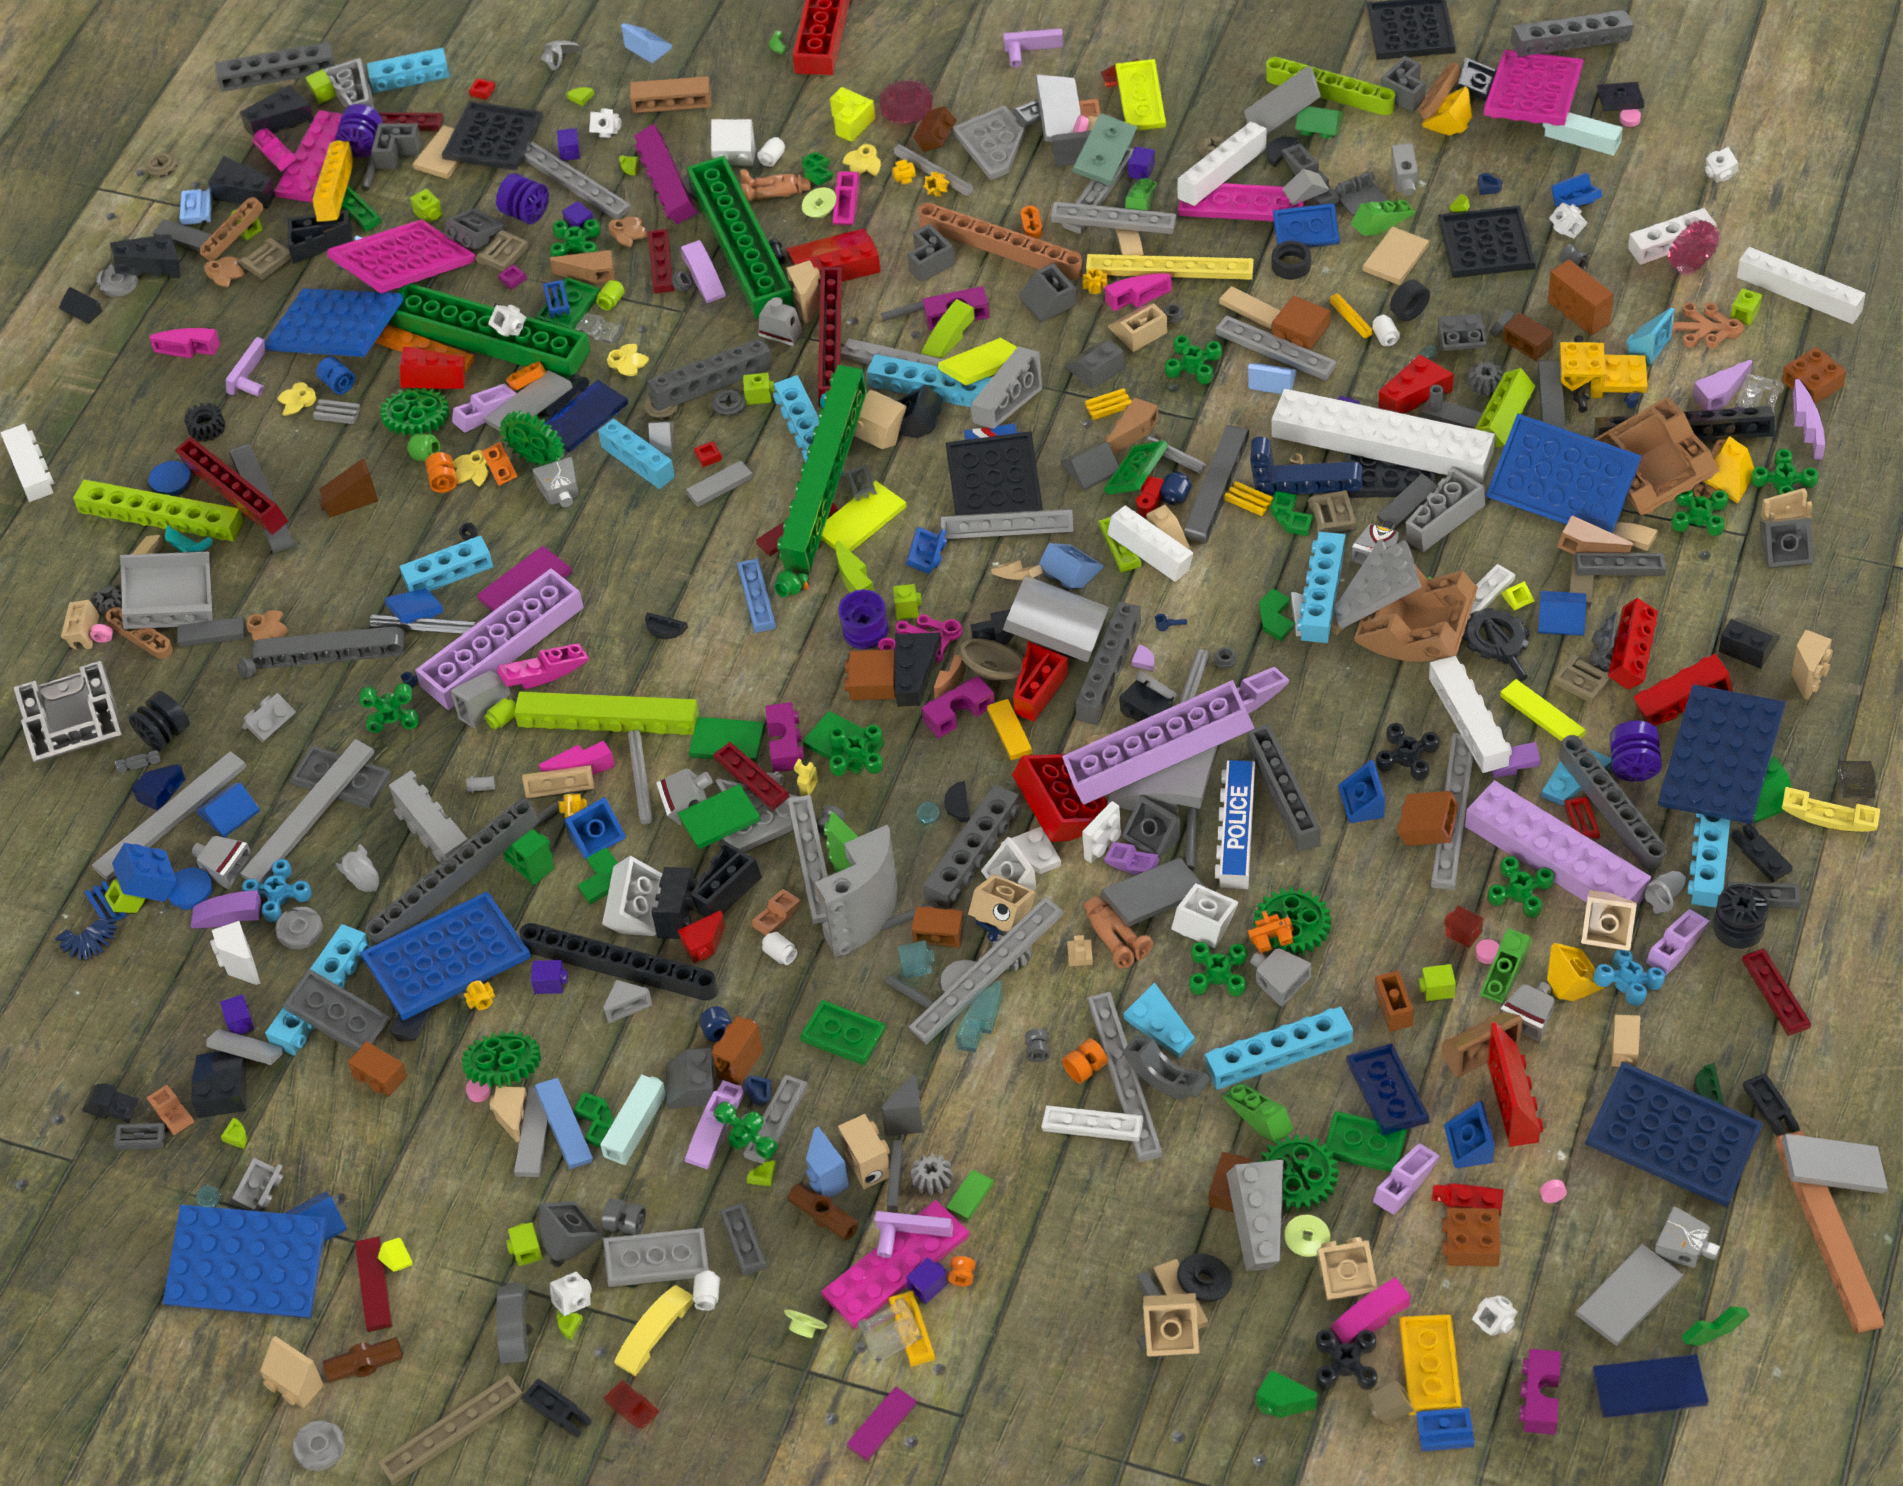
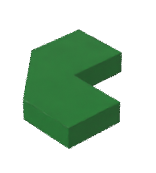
M816 151L802 157L804 178L818 185L833 179V173L825 169V167L830 166L829 158Z
M1275 491L1270 513L1287 533L1308 536L1313 522V515L1294 512L1297 495Z
M1272 588L1259 601L1262 627L1265 633L1282 642L1295 628V623L1281 615L1290 604V598Z
M607 847L586 858L587 863L596 875L577 884L579 891L589 905L608 895L613 867L618 864Z
M583 1092L573 1110V1114L576 1117L593 1122L584 1139L587 1144L601 1148L600 1144L612 1126L614 1118L604 1098Z
M1730 1306L1713 1322L1697 1321L1682 1335V1339L1685 1344L1701 1346L1732 1332L1750 1314L1746 1308Z

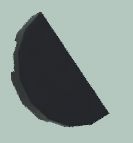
M1280 137L1271 141L1266 150L1269 164L1275 167L1284 158L1282 150L1297 145L1298 139L1294 137Z
M649 612L646 613L647 630L652 636L659 639L676 638L688 628L686 622Z
M965 781L951 786L946 792L944 800L947 814L957 818L960 822H968L970 820Z

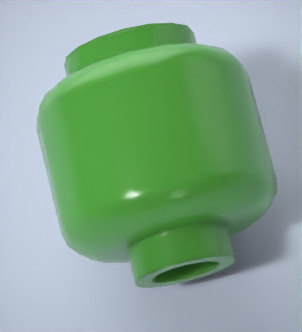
M431 434L413 435L407 445V450L412 459L426 462L430 455L440 452L441 448L439 441Z

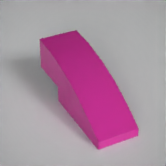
M838 172L837 186L835 187L836 203L833 211V225L854 224L860 185L858 172Z
M1150 274L1117 281L1105 286V302L1113 311L1131 303L1137 308L1170 292L1171 276L1170 274Z
M206 328L169 330L153 334L149 338L154 352L192 358L195 353L214 356L220 345L216 330Z
M604 741L585 750H582L580 745H577L538 764L540 772L591 765L592 775L615 766L612 752Z
M1395 1277L1352 1306L1330 1326V1329L1341 1344H1353L1360 1331L1370 1330L1374 1332L1388 1324V1318L1410 1307V1295Z

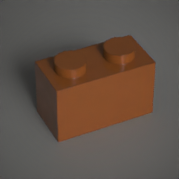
M929 906L916 907L911 929L913 944L960 948L964 929L963 911L937 909Z
M1399 971L1375 976V995L1389 1032L1413 1026L1414 1010Z
M367 1041L348 1061L351 1070L350 1074L356 1081L360 1083L363 1081L374 1092L378 1094L382 1092L388 1097L407 1077L402 1062Z

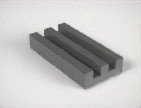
M866 465L846 473L856 501L861 500L860 496L863 495L864 498L869 497L868 493L870 492L873 495L877 494ZM861 472H864L869 484L867 488H865ZM853 475H856L861 487L859 491H857L852 478Z
M165 1123L117 1125L113 1146L115 1150L164 1148V1132H166L167 1127ZM143 1132H158V1133H155V1134H144ZM121 1133H134V1134L121 1135Z

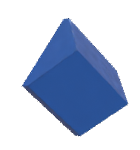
M1540 591L1538 633L1584 636L1587 604L1586 593Z
M1370 760L1338 785L1348 822L1350 823L1384 818L1385 796L1373 760Z
M241 782L230 784L199 807L196 812L225 838L260 812V809Z
M605 797L564 819L569 839L585 859L626 838Z
M1478 1101L1444 1124L1454 1167L1456 1168L1493 1163L1495 1144L1484 1103Z
M326 1191L283 1213L325 1217L327 1225L324 1242L348 1230L332 1197Z

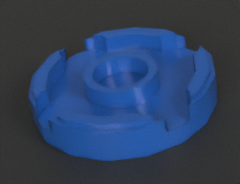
M168 461L156 466L150 472L148 480L153 492L178 496L182 493V490L188 489L192 476L186 464L179 461Z
M194 867L185 868L174 874L177 882L167 898L173 906L180 907V909H193L195 905L206 901L209 895L212 894L213 883L208 873L204 870Z

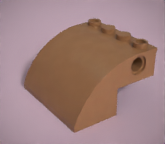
M1668 396L1594 439L1642 456L1627 495L1628 501L1641 516L1653 512L1656 507L1663 503L1671 502L1675 496L1682 492L1690 491L1696 484L1703 480L1711 479L1715 473L1719 472L1710 450L1693 433L1684 412Z
M1415 565L1421 588L1360 619L1354 637L1358 644L1377 654L1403 661L1424 662L1455 656L1459 651V645L1465 633L1464 630L1470 617L1473 602L1476 599L1478 586L1471 581L1463 570L1427 579Z

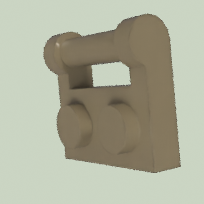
M501 230L496 235V239L483 252H480L475 259L481 265L486 264L503 272L512 266L529 248L528 241Z
M269 237L262 246L247 257H242L238 262L244 270H249L263 280L292 258L287 248Z
M1347 490L1316 495L1308 499L1309 507L1313 509L1317 523V534L1319 532L1334 533L1356 529L1357 523ZM1322 505H1327L1331 518L1329 523H1325L1321 509Z
M1573 654L1553 677V684L1593 704L1613 680L1608 677V671L1605 673L1582 661L1580 656Z

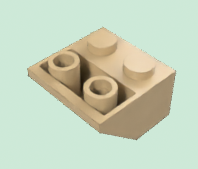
M1155 304L1142 306L1108 325V328L1130 350L1135 352L1167 334V315Z
M1805 630L1796 646L1791 673L1803 698L1806 700L1810 698L1812 692L1817 693L1821 684L1820 678L1822 676L1826 677L1830 669L1828 662L1833 654V650L1830 649L1832 639L1809 630Z

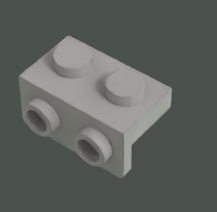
M278 693L273 697L268 695L259 704L261 706L260 709L256 712L251 710L243 718L245 722L242 728L244 730L248 728L262 743L296 713Z
M253 1158L230 1202L248 1211L259 1212L261 1207L266 1209L273 1197L269 1195L271 1188L277 1189L283 1175L279 1174L283 1166L278 1164L274 1168Z

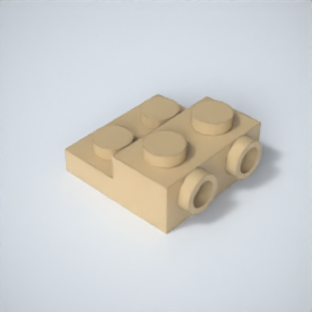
M1361 1237L1346 1240L1347 1244L1337 1245L1336 1242H1327L1321 1244L1322 1248L1317 1249L1319 1269L1327 1301L1370 1294L1378 1288L1369 1240L1362 1241Z

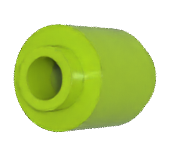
M616 280L607 281L597 295V305L606 311L614 308L625 293L622 284Z
M502 698L487 710V714L484 716L486 722L494 730L502 728L515 718L516 703L511 698L508 700Z

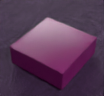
M514 264L498 274L499 280L511 290L527 280L526 274Z

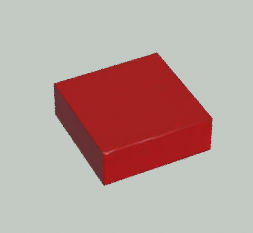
M477 78L469 89V95L487 100L496 88L495 82Z
M713 441L694 448V454L702 467L722 460V455Z

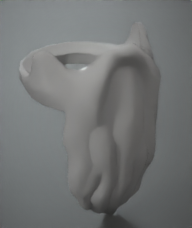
M566 40L552 41L543 46L544 54H542L541 60L547 62L549 68L555 71L561 65L562 54L576 52L581 49L575 42ZM553 54H558L557 66L553 63Z
M359 844L357 851L348 852L342 858V863H335V865L357 889L364 892L377 891L379 886L378 872L372 865L371 860L366 856L368 854L366 849Z
M1667 872L1658 876L1646 886L1644 891L1645 900L1651 903L1655 914L1672 910L1673 897L1677 896L1685 885L1686 876L1681 872Z

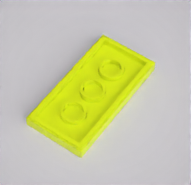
M1155 59L1115 64L1124 122L1138 127L1137 131L1166 127Z
M998 338L938 362V369L967 386L996 374L1016 350L1017 346L1002 338Z
M874 481L873 484L877 494L873 495L870 492L868 493L869 497L864 498V495L860 496L861 500L856 501L854 497L828 518L821 540L835 550V542L839 540L852 552L907 507L906 501L877 481Z

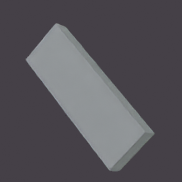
M739 461L687 488L686 492L695 505L699 507L753 479V475L745 464Z
M217 1029L207 1039L206 1047L272 1065L283 1054V1047L221 1029Z

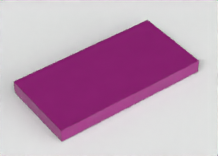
M542 545L477 594V598L493 612L552 568L563 578L570 575L572 569Z

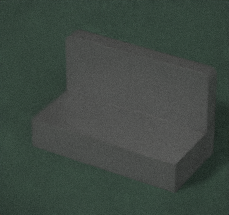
M1091 131L1052 135L1055 165H1074Z

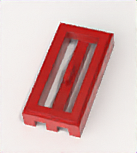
M1588 797L1565 800L1564 808L1571 828L1589 839L1591 837L1600 839V832ZM1581 803L1584 806L1592 831H1588L1579 805ZM1571 805L1574 806V809H1575V811H1576V814H1577V817H1578V820H1579V823H1580V826H1581V829H1582L1583 832H1580V830H1579V827H1578V824H1577V821H1576V818H1575V815H1574V812H1573V809H1572Z

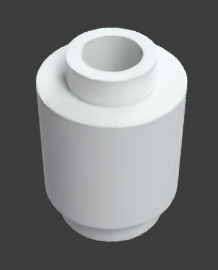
M777 137L769 139L758 152L760 163L764 166H774L784 153V142Z
M1380 315L1373 320V331L1382 346L1394 345L1398 341L1400 334L1392 319L1386 315Z
M778 932L767 934L762 941V950L779 964L789 965L795 960L798 953L795 945Z
M702 1271L694 1278L693 1302L699 1310H712L715 1308V1304L718 1303L720 1278L712 1271Z

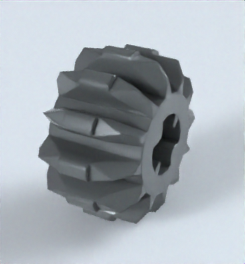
M1485 361L1482 364L1475 363V366L1470 367L1468 386H1470L1472 392L1477 391L1479 396L1483 393L1488 397L1490 393L1493 394L1504 375V371L1501 370L1500 365L1494 366L1493 361L1491 363H1486Z

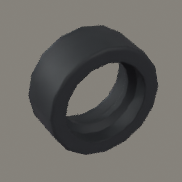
M1285 241L1278 244L1273 249L1271 255L1273 272L1277 276L1289 280L1305 276L1311 267L1310 249L1298 241ZM1286 256H1297L1303 261L1290 265L1281 262L1280 259Z
M1415 279L1408 280L1394 292L1390 301V310L1403 321H1411L1426 308L1430 299V291Z

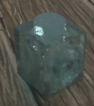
M925 940L897 946L904 979L915 976L922 977L932 973L931 963H935L932 949L927 948Z

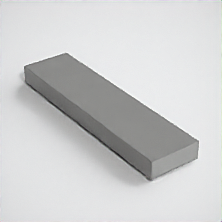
M784 1075L762 1117L764 1124L758 1132L760 1136H769L777 1144L779 1143L808 1087L806 1081ZM750 1142L743 1153L744 1158L761 1164L770 1160L760 1157L755 1150L756 1145Z
M529 1088L514 1170L517 1177H540L549 1122L534 1088Z

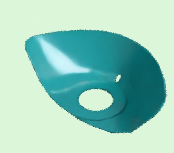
M166 527V541L181 553L205 552L213 544L210 537L200 543H196L172 527Z

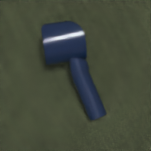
M1636 391L1625 393L1624 402L1627 407L1633 408L1639 404L1637 400L1639 395Z
M1157 614L1155 616L1156 627L1159 631H1166L1172 625L1187 624V619L1167 620L1164 614Z
M411 672L401 674L403 683L408 684L411 688L416 686L418 682L417 675L413 676Z
M976 921V924L989 932L987 938L991 942L997 941L998 934L1004 936L997 926Z

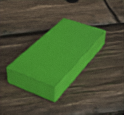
M972 1169L947 1205L946 1210L950 1214L969 1222L993 1187L994 1180Z

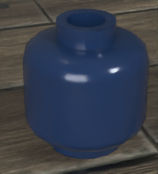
M1178 471L1166 475L1160 494L1164 497L1163 500L1167 504L1175 505L1176 503L1181 504L1186 501L1192 487L1189 477Z
M719 1006L706 1009L699 1018L702 1032L706 1039L711 1042H720L727 1025L732 1023L727 1010Z

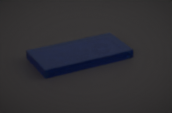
M596 380L544 424L552 425L550 429L556 430L558 432L556 436L562 437L560 442L564 443L563 448L569 453L628 404V399L600 380Z
M1393 1043L1346 1056V1062L1383 1136L1430 1122V1117Z
M1697 1354L1593 1366L1592 1371L1603 1418L1708 1406V1396Z

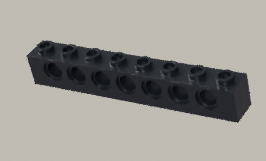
M1770 406L1684 412L1693 433L1700 441L1726 440L1729 436L1733 439L1774 436L1775 415ZM1635 415L1595 417L1594 438Z

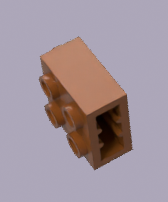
M1293 295L1272 321V335L1311 350L1330 326V310Z
M1815 347L1784 366L1782 382L1793 390L1795 379H1800L1814 404L1844 386L1847 371L1832 360L1827 353Z
M895 650L850 651L849 660H845V672L849 674V678L844 679L845 691H849L850 700L895 699Z
M1451 791L1407 794L1405 804L1402 805L1401 821L1397 826L1398 835L1403 839L1406 846L1451 842L1459 806Z
M736 1016L734 1021L727 1025L720 1042L717 1041L713 1046L712 1055L718 1079L740 1086L762 1054L763 1047L759 1027L752 1019Z
M1447 1208L1446 1218L1441 1219V1232L1446 1233V1240H1442V1255L1447 1256V1265L1499 1267V1209Z

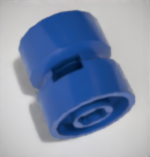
M334 356L323 359L316 369L317 377L336 394L341 395L348 392L355 383L354 373Z

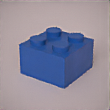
M124 843L112 862L122 893L126 895L165 902L177 882L166 851L158 848L153 849L139 844Z

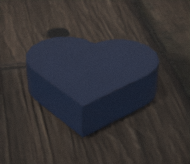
M1481 173L1478 176L1479 195L1501 192L1502 180L1494 178L1490 173Z
M750 1075L743 1081L742 1089L747 1095H750L755 1105L763 1106L771 1097V1080Z

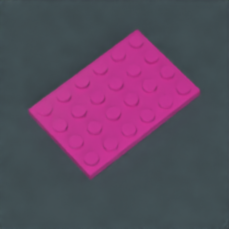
M1504 50L1484 108V116L1565 126L1584 59L1545 54L1518 57L1516 51Z
M422 219L330 248L327 252V257L380 293H385L389 290L475 262V254L448 238V236Z

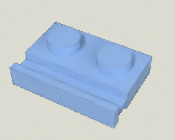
M207 188V191L197 189L181 192L180 221L182 225L202 223V220L211 222L212 194L210 188Z

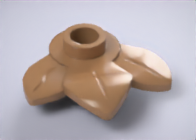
M629 216L622 220L615 219L608 225L611 236L615 237L618 243L626 247L632 246L633 239L648 237L646 229L642 226L643 220L638 217Z
M223 257L218 261H209L205 264L204 270L207 276L222 287H229L230 279L245 277L244 270L238 265L239 259L235 257Z
M270 610L263 615L253 614L246 623L247 631L252 634L254 641L284 637L288 634L287 627L279 622L283 617V612Z

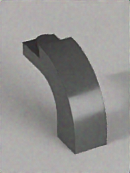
M1135 1035L1122 1052L1127 1062L1140 1077L1157 1090L1183 1101L1186 1096L1197 1097L1210 1080L1205 1072L1185 1069L1170 1061L1161 1052L1153 1038Z
M512 1282L506 1286H498L496 1319L501 1364L527 1360L529 1349L525 1310L529 1295L528 1284Z

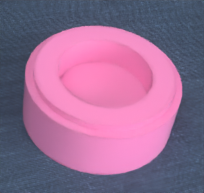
M1637 109L1621 111L1620 122L1622 125L1634 127L1640 123L1641 113Z
M1082 115L1077 117L1073 133L1085 132L1087 130V117Z
M96 624L91 627L90 637L94 641L106 643L112 639L113 630L111 627L103 624Z
M1490 939L1480 941L1476 946L1477 959L1484 964H1493L1500 947L1499 944Z
M471 1079L466 1085V1092L471 1101L482 1102L490 1096L491 1088H489L488 1083L482 1087L479 1085V1082L473 1084Z
M1550 1180L1540 1188L1541 1197L1546 1203L1558 1202L1567 1194L1565 1185L1560 1180Z

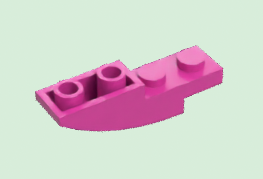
M267 128L259 130L251 140L280 172L296 160L293 153Z
M577 643L539 651L538 658L498 665L497 673L507 687L522 684L525 689L551 682L572 672L586 663L589 657L580 644Z

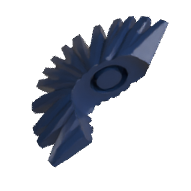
M117 918L99 919L86 928L82 934L76 936L67 929L59 934L55 940L63 941L59 948L64 953L71 950L70 957L73 958L78 953L79 960H82L83 957L84 960H87L88 955L92 959V951L96 957L99 956L98 952L101 954L104 952L99 943L109 947L110 944L105 939H114L112 935L116 934V932L113 930L117 929V925L112 924L117 922Z

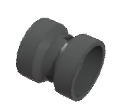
M1568 244L1561 251L1559 261L1564 263L1567 260H1571L1583 270L1589 260V256L1582 251L1579 252L1578 248L1573 244Z
M829 805L823 808L821 813L822 819L817 823L819 834L827 837L824 834L825 822L829 821L831 812H834L842 821L844 820L845 814L840 808Z
M1032 1029L1025 1033V1044L1028 1046L1026 1048L1027 1060L1037 1063L1049 1059L1050 1048L1047 1045L1049 1043L1047 1031Z

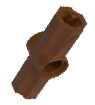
M802 1182L796 1183L791 1188L787 1196L788 1201L812 1217L817 1226L826 1227L844 1241L851 1239L855 1235L859 1227L858 1221L836 1207L830 1197L819 1195ZM821 1210H827V1211L824 1212V1213H820V1212H819V1211H821Z
M397 1337L372 1345L369 1343L356 1344L350 1348L348 1353L324 1360L323 1367L328 1382L332 1383L353 1375L358 1377L369 1376L377 1370V1367L403 1359V1354Z

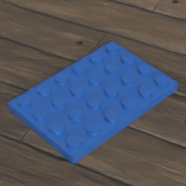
M303 288L265 341V348L267 351L365 357L404 299L399 293Z
M1517 413L1486 497L1567 525L1571 516H1575L1613 533L1642 456Z
M488 891L360 952L362 959L403 1021L465 991L468 985L474 981L483 982L531 958L529 950Z
M180 1205L163 1304L167 1306L311 1319L327 1219L315 1216Z

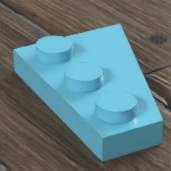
M1590 750L1605 769L1612 767L1610 757ZM1560 761L1542 790L1541 797L1563 806L1565 800L1572 799L1582 791V788Z
M1155 982L1123 1013L1125 1021L1148 1037L1153 1038L1155 1042L1178 1058L1195 1043V1037Z

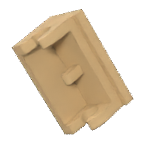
M1805 488L1763 499L1761 517L1763 520L1802 516L1812 518V502H1806L1807 491Z
M90 600L69 603L61 638L65 639L73 649H77L78 646L75 642H80L85 649H91L94 640L90 637V630L93 625L98 624L100 614Z

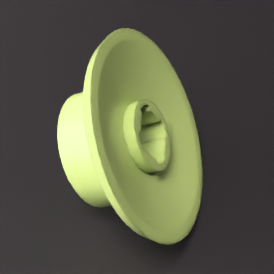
M821 187L809 192L802 202L803 212L810 217L823 218L828 216L836 203L834 191Z
M1300 1215L1293 1218L1287 1224L1284 1238L1287 1246L1294 1253L1311 1257L1317 1255L1316 1251L1318 1248H1322L1321 1244L1330 1242V1231L1327 1225L1318 1217ZM1303 1231L1312 1232V1235L1303 1234Z
M784 1310L785 1315L792 1319L789 1330L799 1335L812 1338L816 1328L826 1329L828 1327L824 1322L809 1315L793 1310Z

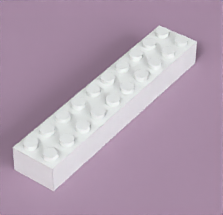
M1285 388L1272 417V437L1445 475H1448V471L1453 467L1481 483L1484 480L1494 452L1495 433Z

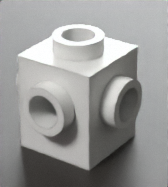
M601 109V113H590L589 132L599 133V137L611 138V134H618V130L621 128L619 114H614L612 109Z
M1726 147L1721 151L1712 152L1706 158V167L1704 168L1708 177H1713L1715 182L1718 183L1730 179L1733 174L1738 172V161L1729 147Z
M1563 202L1549 218L1554 223L1553 228L1558 233L1565 234L1573 239L1587 224L1580 215L1581 210L1573 204L1569 206Z
M496 305L488 324L497 329V332L507 337L509 334L518 336L523 328L526 316L521 314L520 309L516 306Z
M577 1272L550 1283L551 1303L564 1316L591 1305V1285L587 1279H583Z
M1495 1296L1485 1298L1479 1304L1472 1320L1483 1331L1493 1336L1510 1331L1515 1324L1513 1319L1518 1311L1512 1307V1303L1505 1297Z

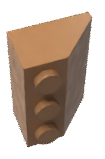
M1506 1011L1498 1015L1489 1016L1484 1022L1468 1027L1465 1032L1447 1038L1442 1043L1441 1057L1457 1078L1487 1063L1491 1023L1496 1022L1520 1046L1521 1016Z

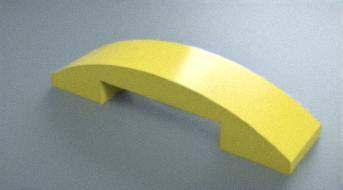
M1789 787L1785 788L1782 809L1799 819L1815 825L1843 831H1876L1878 828L1879 808L1856 804L1855 809L1811 799L1809 798V792Z
M677 1285L666 1291L647 1310L633 1328L614 1363L633 1376H636L649 1360V1352L674 1320L677 1317L682 1318L694 1303L693 1295Z

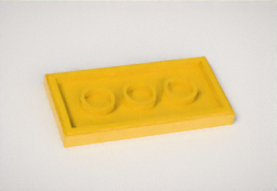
M1451 1314L1399 1317L1406 1393L1414 1408V1411L1409 1413V1415H1416V1412L1462 1408Z

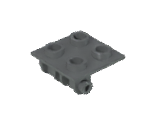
M1367 171L1365 174L1360 175V178L1355 176L1354 179L1350 178L1345 182H1340L1333 189L1339 196L1340 202L1352 216H1355L1360 203L1388 201L1374 184L1375 175L1373 172L1369 173Z
M1618 611L1611 618H1607L1603 627L1600 630H1596L1592 637L1594 645L1589 655V660H1591L1592 666H1598L1603 671H1609L1616 640L1615 632Z

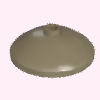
M980 638L969 639L961 645L959 652L963 662L979 676L990 680H1011L1019 677L1022 670L1023 657L1009 646L993 640Z

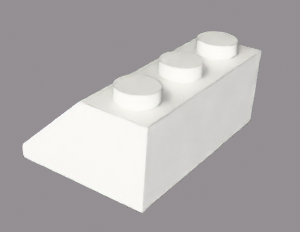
M632 856L616 864L613 867L602 924L619 934L655 936L656 930L651 910L652 907L658 906L659 901H655L656 893L660 894L661 888H659L662 873Z

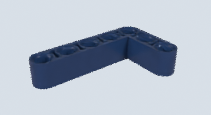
M1256 437L1251 441L1250 463L1255 490L1264 494L1274 495L1275 491L1289 494L1332 493L1346 490L1347 492H1354L1362 488L1363 467L1359 463L1274 465L1270 440L1265 437Z

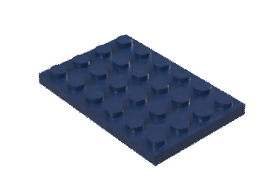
M1692 685L1658 799V806L1753 824L1786 708V701Z
M1622 1061L1588 1134L1585 1145L1728 1207L1763 1123Z

